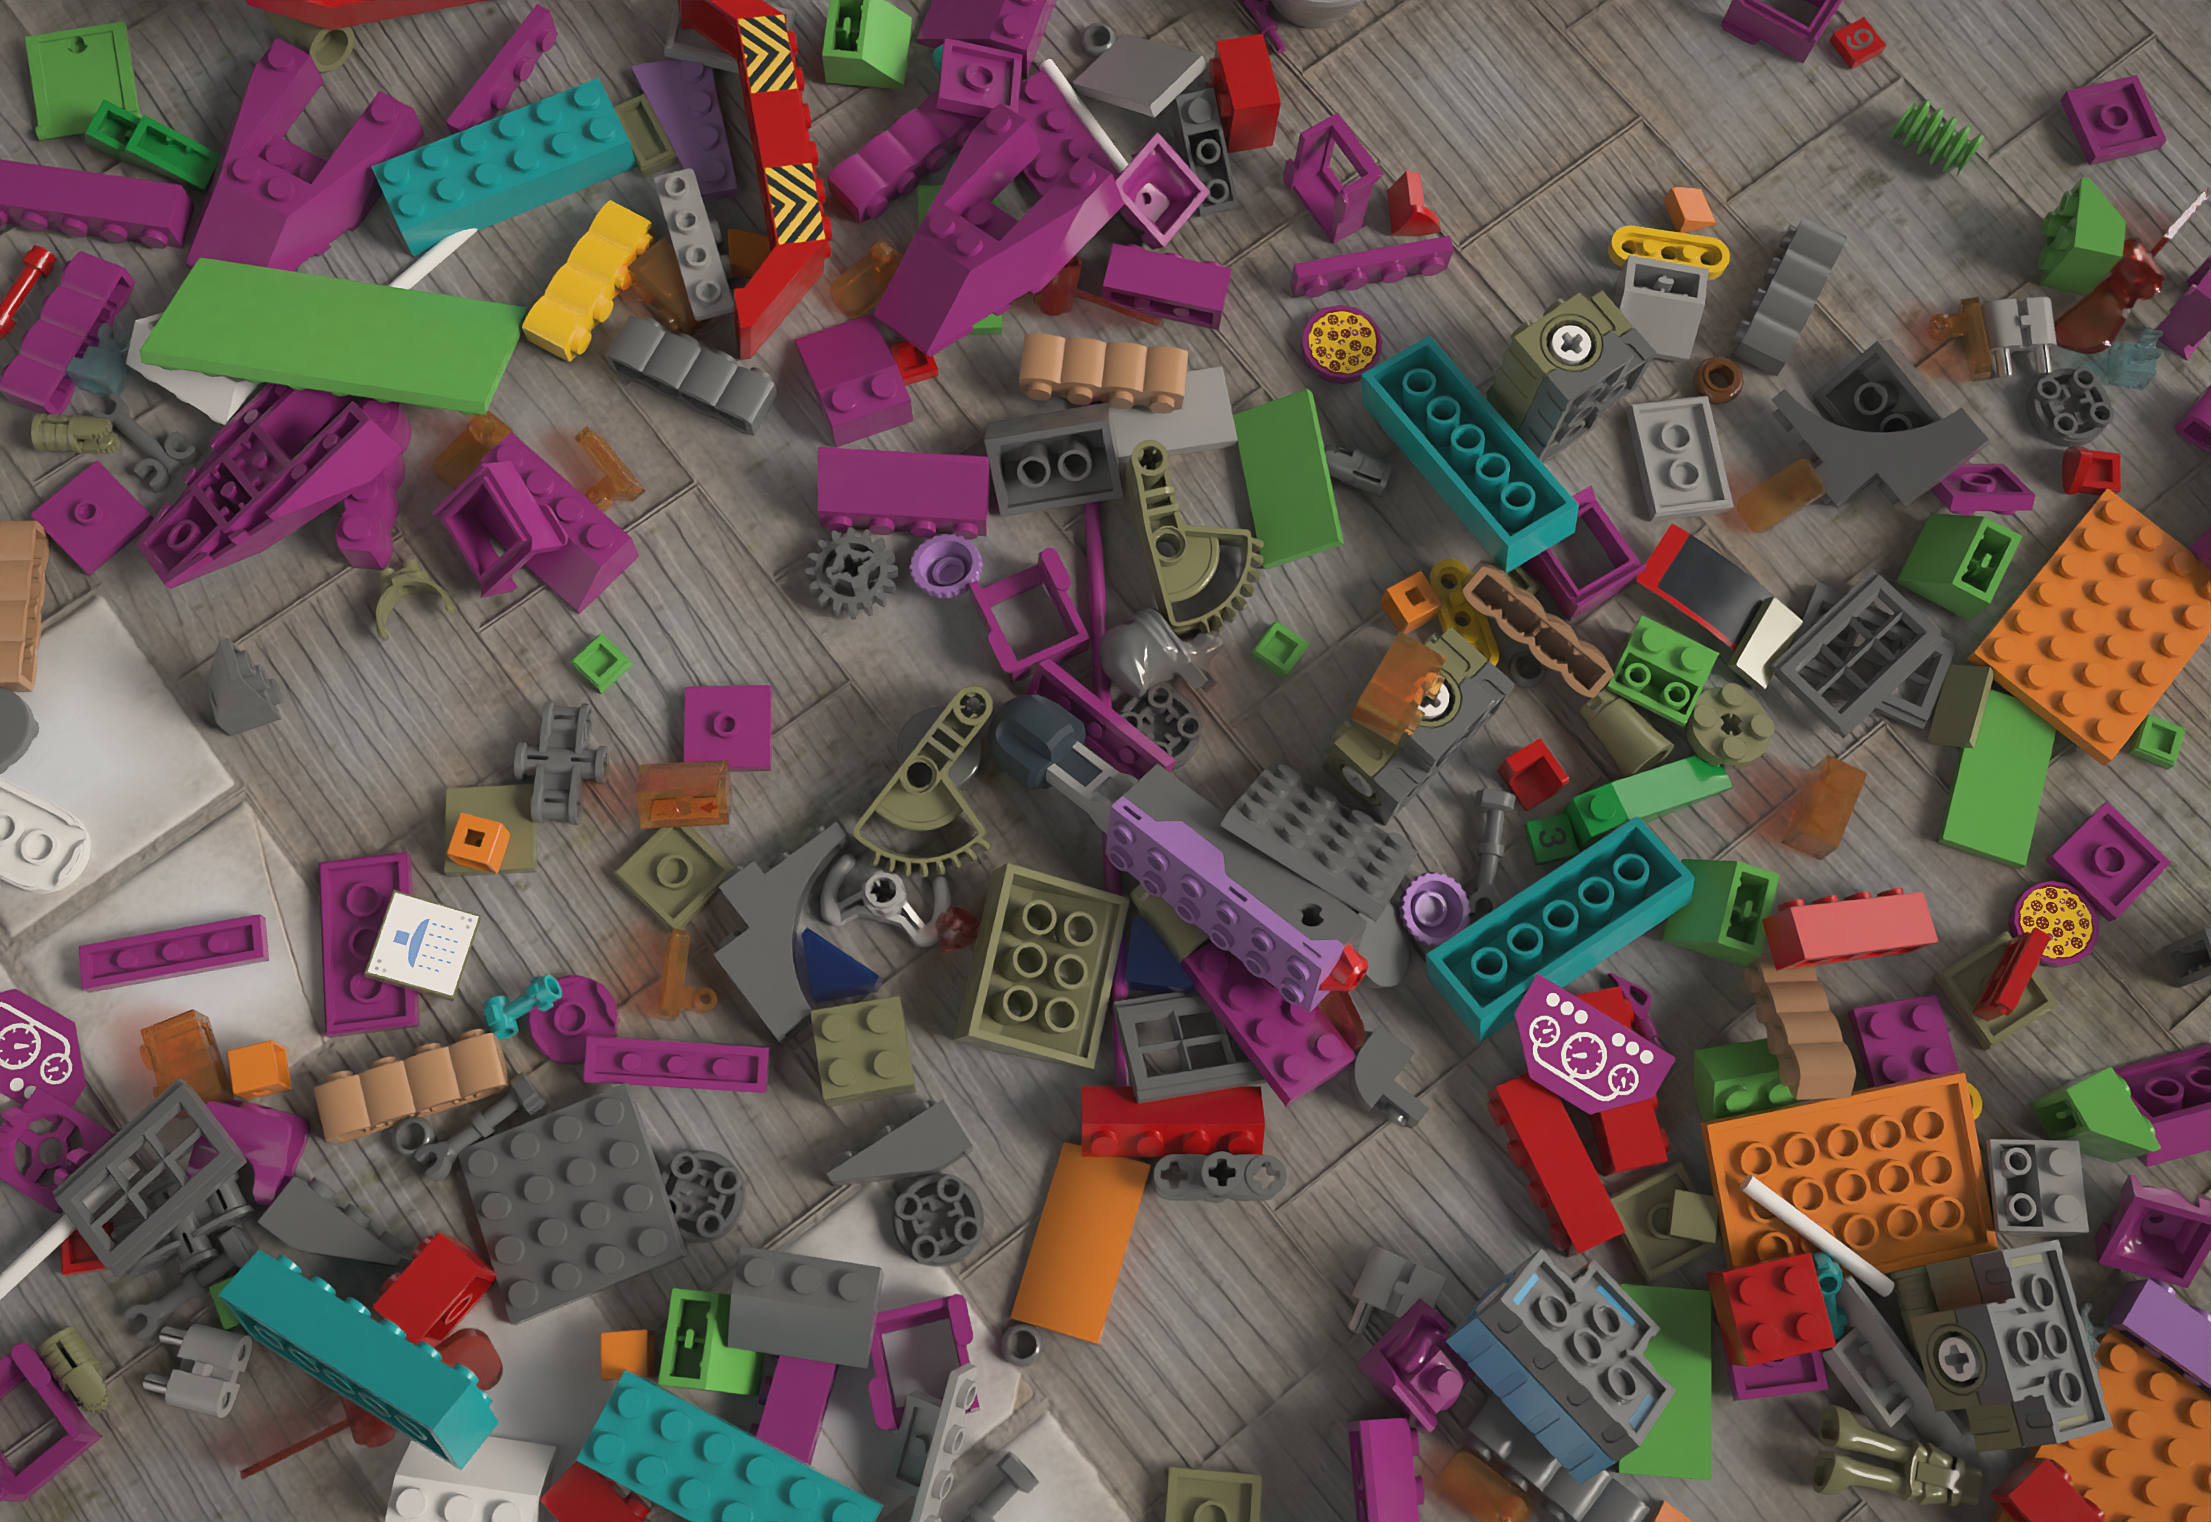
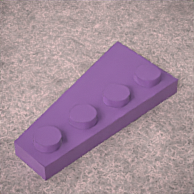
M679 59L631 66L633 76L643 93H645L674 148L682 170L688 168L694 170L703 202L739 196L712 67L705 66L700 62Z

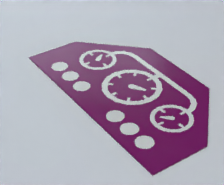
M1538 973L1514 1013L1530 1078L1590 1115L1653 1098L1676 1057Z
M17 989L1 992L0 1093L24 1106L35 1089L39 1087L73 1107L86 1087L75 1022ZM59 1116L44 1117L57 1126L64 1120V1118Z

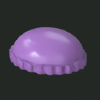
M955 534L936 535L933 539H927L924 544H920L919 549L914 551V557L911 558L912 564L910 565L911 576L917 587H920L922 592H927L929 596H936L937 598L958 597L969 590L970 583L976 580L979 581V575L982 574L981 567H983L982 557L974 544L972 545L969 539L965 540L963 536L958 537Z
M1438 872L1422 873L1421 876H1415L1414 880L1407 883L1408 886L1403 888V895L1400 896L1401 904L1399 905V910H1401L1400 918L1404 922L1403 926L1408 929L1409 935H1413L1416 941H1422L1424 945L1440 946L1467 928L1466 924L1470 921L1469 913H1471V909L1468 907L1470 902L1466 898V892L1461 889L1459 883L1454 881V878L1447 877L1446 874H1438Z

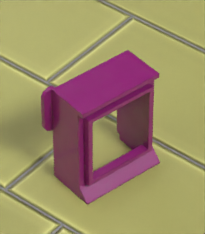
M1732 0L1721 22V27L1726 32L1751 45L1757 44L1759 40H1762L1804 64L1843 0H1805L1820 9L1809 28L1759 0Z
M1336 113L1300 133L1295 160L1293 161L1290 158L1285 162L1283 181L1288 189L1294 190L1332 244H1335L1366 226L1363 219L1372 186L1384 173L1341 115ZM1335 143L1361 177L1345 187L1329 167Z
M2211 254L2188 277L2186 281L2189 283L2187 285L2189 289L2169 309L2170 313L2150 333L2151 336L2186 360L2190 358L2202 340L2211 331Z
M511 461L481 464L432 512L433 516L440 517L482 586L480 598L513 592L517 586L511 576L535 554L556 551L568 543V535L549 505L538 506ZM488 493H490L518 539L500 558L490 544L489 535L472 510Z
M1592 485L1572 496L1579 504L1577 517H1582L1616 569L1578 590L1550 548L1521 564L1522 568L1534 580L1540 579L1568 621L1573 620L1624 589L1636 584L1637 576L1647 568L1645 564L1642 565L1597 502Z
M1046 548L1038 553L1037 565L981 589L977 580L969 584V599L974 604L989 634L988 642L1001 669L1008 673L1012 684L1034 675L1038 663L1048 658L1059 664L1088 651L1090 637L1066 591L1071 586V578L1058 552L1053 548ZM1044 584L1070 638L1017 661L990 607Z
M953 1294L877 1314L871 1348L876 1377L870 1380L868 1389L875 1423L878 1428L888 1430L890 1433L899 1431L905 1406L896 1407L882 1335L949 1319L959 1367L970 1363L967 1345L973 1340V1330L966 1299L963 1295ZM977 1393L972 1405L965 1411V1414L981 1411Z
M27 1343L16 1344L8 1354L0 1359V1400L27 1379L39 1392L68 1434L19 1474L16 1473L0 1450V1501H26L103 1437L88 1423L67 1392L61 1390L58 1381L53 1378L51 1371L44 1365L43 1359H40L36 1353L37 1349H33Z

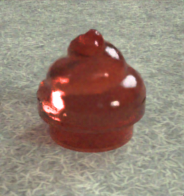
M950 906L946 913H940L935 922V929L938 932V941L941 944L942 952L949 953L957 949H963L975 942L978 935L979 921L974 915L957 906Z

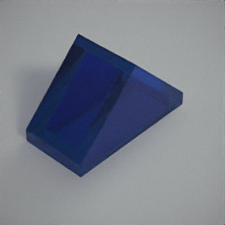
M1142 916L1136 917L1132 924L1124 980L1128 990L1153 994L1174 992L1189 994L1195 990L1193 981Z
M808 927L804 930L802 939L811 992L816 1004L878 992L882 986V981L878 974Z

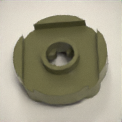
M1728 683L1724 687H1714L1699 695L1687 721L1689 728L1686 730V736L1695 753L1707 763L1717 767L1722 763L1727 766H1734L1732 769H1742L1753 764L1766 751L1769 746L1770 737L1775 731V725L1755 698L1746 693L1740 685ZM1723 720L1730 722L1735 727L1736 736H1733L1732 731L1728 734L1722 731Z

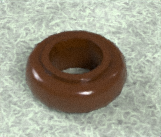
M1711 357L1702 361L1696 368L1693 377L1694 388L1698 395L1707 396L1709 402L1713 404H1726L1733 401L1741 393L1744 384L1743 374L1738 365L1724 357ZM1711 373L1722 375L1727 380L1728 387H1716L1711 383L1708 375Z

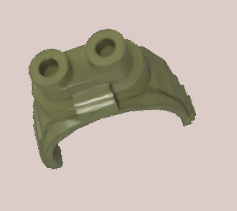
M416 559L404 562L401 565L402 569L395 571L393 568H387L378 574L382 585L379 587L381 597L376 608L375 619L377 622L376 630L382 641L389 640L388 630L385 627L389 613L400 600L410 594L424 592L438 595L443 598L445 609L452 616L456 613L457 609L453 600H451L447 592L440 585L432 582L428 572L421 570Z

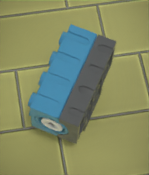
M1540 1249L1490 1287L1446 1342L1464 1361L1468 1362L1467 1365L1498 1397L1502 1398L1501 1401L1529 1431L1535 1434L1540 1443L1564 1468L1569 1470L1570 1475L1581 1485L1639 1448L1677 1390L1665 1378L1663 1379L1654 1370V1366L1643 1356V1353L1649 1346L1647 1343L1656 1336L1661 1328L1596 1260L1592 1259L1568 1277Z

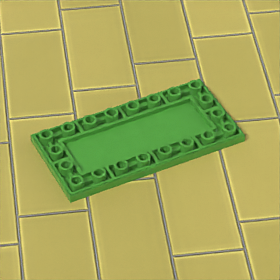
M200 257L139 352L141 363L160 366L162 369L170 371L181 369L201 372L209 377L228 376L246 379L251 383L267 382L287 385L296 390L314 389L331 392L337 396L354 395L373 398L382 403L394 401L413 404L422 409L440 408L459 411L461 414L469 416L485 415L523 331L522 325L527 317V307Z

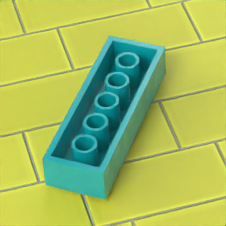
M598 77L374 165L372 169L397 225L414 257L429 251L439 241L450 235L473 228L477 229V231L637 168V163L630 140Z
M1430 335L1361 374L1362 404L1505 574L1575 533L1579 504Z
M1636 816L1427 953V979L1481 1043L1516 1019L1514 1013L1537 973L1563 988L1689 904L1692 898L1695 877L1650 828Z
M258 1250L218 1294L251 1338L460 1471L499 1424V1421L489 1407L492 1399L476 1387L479 1379L468 1368L459 1363H456L452 1368L441 1362L443 1357L432 1346L421 1340L416 1346L405 1339L407 1335L401 1328L385 1318L381 1323L371 1319L370 1311L354 1298L348 1297L345 1302L334 1296L336 1291L327 1282L315 1275L310 1280L301 1276V1269L284 1255L280 1254L274 1259Z
M627 1370L623 1372L576 1459L578 1462L691 1522H876L884 1506L883 1503L635 1372Z

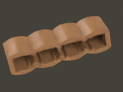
M1042 333L1024 334L1019 374V392L1037 401H1045L1051 397L1060 396L1077 405H1087L1092 401H1103L1106 403L1110 402V406L1116 409H1129L1132 406L1143 405L1156 413H1171L1174 410L1182 409L1188 351L1166 346L1145 347L1128 342L1105 343L1090 338L1065 339Z
M0 521V687L12 692H32L37 675L36 651L41 636L40 611L45 596L44 571L49 557V534L37 521Z
M1480 560L1461 582L1465 598L1476 610L1485 615L1495 617L1504 633L1518 642L1528 644L1532 654L1539 662L1553 670L1561 671L1567 684L1579 694L1594 698L1614 676L1606 657L1598 648L1588 642L1578 640L1572 628L1561 618L1545 613L1541 603L1531 593L1524 589L1513 587L1509 577L1495 564Z
M1761 954L1759 958L1752 962L1751 967H1746L1744 982L1747 993H1753L1756 1000L1757 1020L1759 1023H1764L1766 1027L1769 1052L1776 1054L1779 1061L1781 1084L1788 1086L1795 1100L1851 1098L1856 1077L1854 1061L1849 1048L1843 1042L1838 1021L1830 1011L1825 990L1821 983L1817 981L1815 967L1776 971L1772 954Z
M484 1029L472 1030L459 1035V1042L448 1047H442L441 1043H431L416 1048L414 1050L415 1056L403 1061H397V1057H386L371 1062L369 1064L370 1070L358 1075H353L352 1071H341L326 1076L324 1078L325 1084L313 1088L325 1140L334 1145L346 1143L381 1130L394 1128L404 1118L412 1116L423 1118L511 1090L510 1078L500 1040L493 1033L486 1034Z

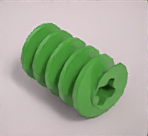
M1927 99L1918 106L1915 105V100L1891 132L1890 138L1896 139L1901 134L1906 133L1903 142L1905 148L1918 141L1917 156L1920 157L1931 150L1932 154L1929 164L1935 165L1940 160L1945 159L1942 172L1947 174L1957 167L1959 168L1957 177L1982 144L1984 135L1980 133L1972 140H1968L1971 126L1966 125L1956 132L1955 126L1958 120L1956 116L1943 123L1941 120L1945 109L1941 107L1932 114H1929L1931 100Z

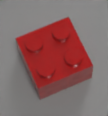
M1263 33L1216 41L1214 58L1209 59L1211 81H1206V89L1214 87L1227 153L1273 146L1281 99Z
M441 1232L435 1237L430 1235L419 1243L411 1254L414 1261L402 1274L397 1272L385 1281L378 1291V1295L381 1298L372 1306L385 1319L390 1320L401 1328L407 1335L406 1338L416 1345L421 1340L436 1349L497 1281V1273L494 1272V1269L462 1240Z
M1811 1252L1790 1253L1706 1273L1730 1365L1749 1367L1836 1346Z

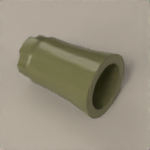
M264 10L265 18L273 25L277 32L289 40L296 48L311 55L319 72L335 70L351 54L354 46V32L351 27L329 30Z
M1606 688L1586 702L1580 710L1582 716L1589 723V729L1600 740L1624 778L1653 769L1674 748V744L1656 731L1626 698L1620 697V695Z
M1141 883L1131 892L1129 898L1138 908V914L1161 942L1177 971L1182 970L1179 966L1184 958L1212 942L1206 932L1194 923L1190 924L1181 919L1174 907L1161 896L1154 897L1149 894Z

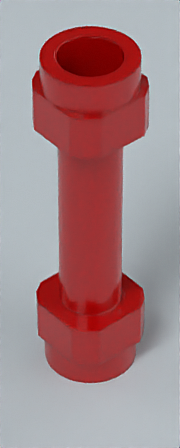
M34 245L30 251H27L21 260L25 265L24 269L0 303L1 340L7 334H10L16 323L12 318L40 276L47 278L54 269L53 265L57 258L40 246Z

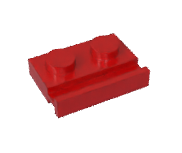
M2035 927L2031 933L2027 931L2009 940L1972 1013L1987 1022L2004 1014L2006 1016L2011 1014L2018 1005L2021 995L2037 968L2040 958L2052 936Z

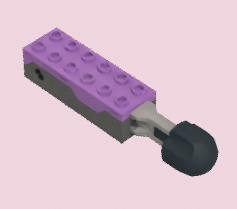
M1019 695L1000 706L990 723L987 738L991 752L1001 768L1028 790L1048 789L1054 786L1085 810L1096 825L1107 834L1105 854L1117 869L1127 871L1133 875L1152 896H1161L1175 908L1176 913L1181 919L1187 923L1197 925L1209 935L1211 941L1218 948L1225 951L1229 950L1243 961L1250 973L1259 978L1263 977L1279 990L1281 996L1287 1002L1299 1005L1310 1013L1330 991L1350 992L1361 982L1369 968L1368 960L1358 953L1367 921L1330 893L1220 826L1226 815L1158 763L1139 781L1132 775L1116 771L1084 746L1086 738L1084 723L1058 703L1039 695Z

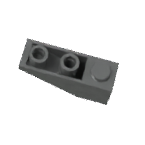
M1214 87L1178 95L1168 104L1175 142L1181 159L1210 191L1209 195L1197 208L1199 217L1238 208Z
M229 638L220 640L206 681V688L216 723L230 736L281 720L277 704L283 703V698L275 679L269 680L263 667L260 664L256 666L253 664L247 650L241 651Z
M930 1099L909 1112L911 1120L896 1129L893 1124H890L876 1132L870 1138L873 1144L858 1154L855 1149H851L831 1162L834 1169L826 1174L834 1187L924 1177L938 1174L972 1152L973 1147L945 1101L942 1099L934 1104Z
M294 1176L258 1221L259 1224L289 1247L304 1253L404 1269L413 1262L403 1254L407 1248L406 1244L386 1230L379 1236L367 1226L372 1220L368 1215L350 1203L345 1209L332 1200L336 1191L316 1177H313L308 1182Z

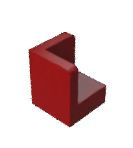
M1541 738L1507 757L1497 770L1512 794L1516 796V800L1524 811H1530L1558 794L1569 782L1568 776Z

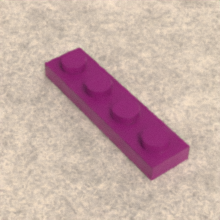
M538 4L533 8L446 121L451 135L489 121L495 117L499 110L507 107L512 93L521 81H525L530 77L535 63L555 43L558 33L551 12Z
M1450 236L1297 263L1294 264L1290 280L1293 297L1306 295L1307 297L1314 298L1332 290L1343 288L1350 291L1357 290L1366 284L1381 281L1384 283H1395L1405 277L1419 274L1433 276L1448 268L1454 248Z
M1050 658L1038 663L1025 695H1039L1056 702L1083 722L1086 735L1084 743L1120 773L1132 775L1138 781L1157 763L1168 772H1171L1176 762L1174 758Z
M258 914L79 946L81 988L91 993L269 961L266 919Z
M589 1035L586 1042L584 1082L627 1083L642 1086L766 1093L770 1046Z

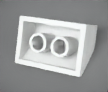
M163 313L135 320L126 364L142 373L143 377L147 380L158 383L174 393L179 400L190 403L206 413L211 420L226 425L268 384L267 382L251 383L246 379L228 376L209 377L201 372L181 369L170 371L162 369L160 366L141 363L139 350Z
M488 1436L460 1471L411 1440L395 1474L385 1522H543L546 1507L539 1499L550 1489L558 1446Z

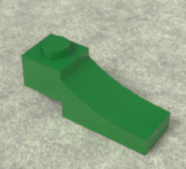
M105 99L102 101L85 132L86 143L124 163L127 161L162 174L202 194L205 193L220 158V154L152 118L146 115L140 118Z

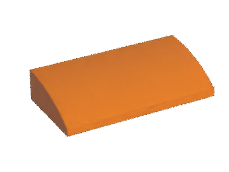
M1063 1142L1010 1319L1098 1346L1151 1165L1125 1157H1082L1080 1145Z

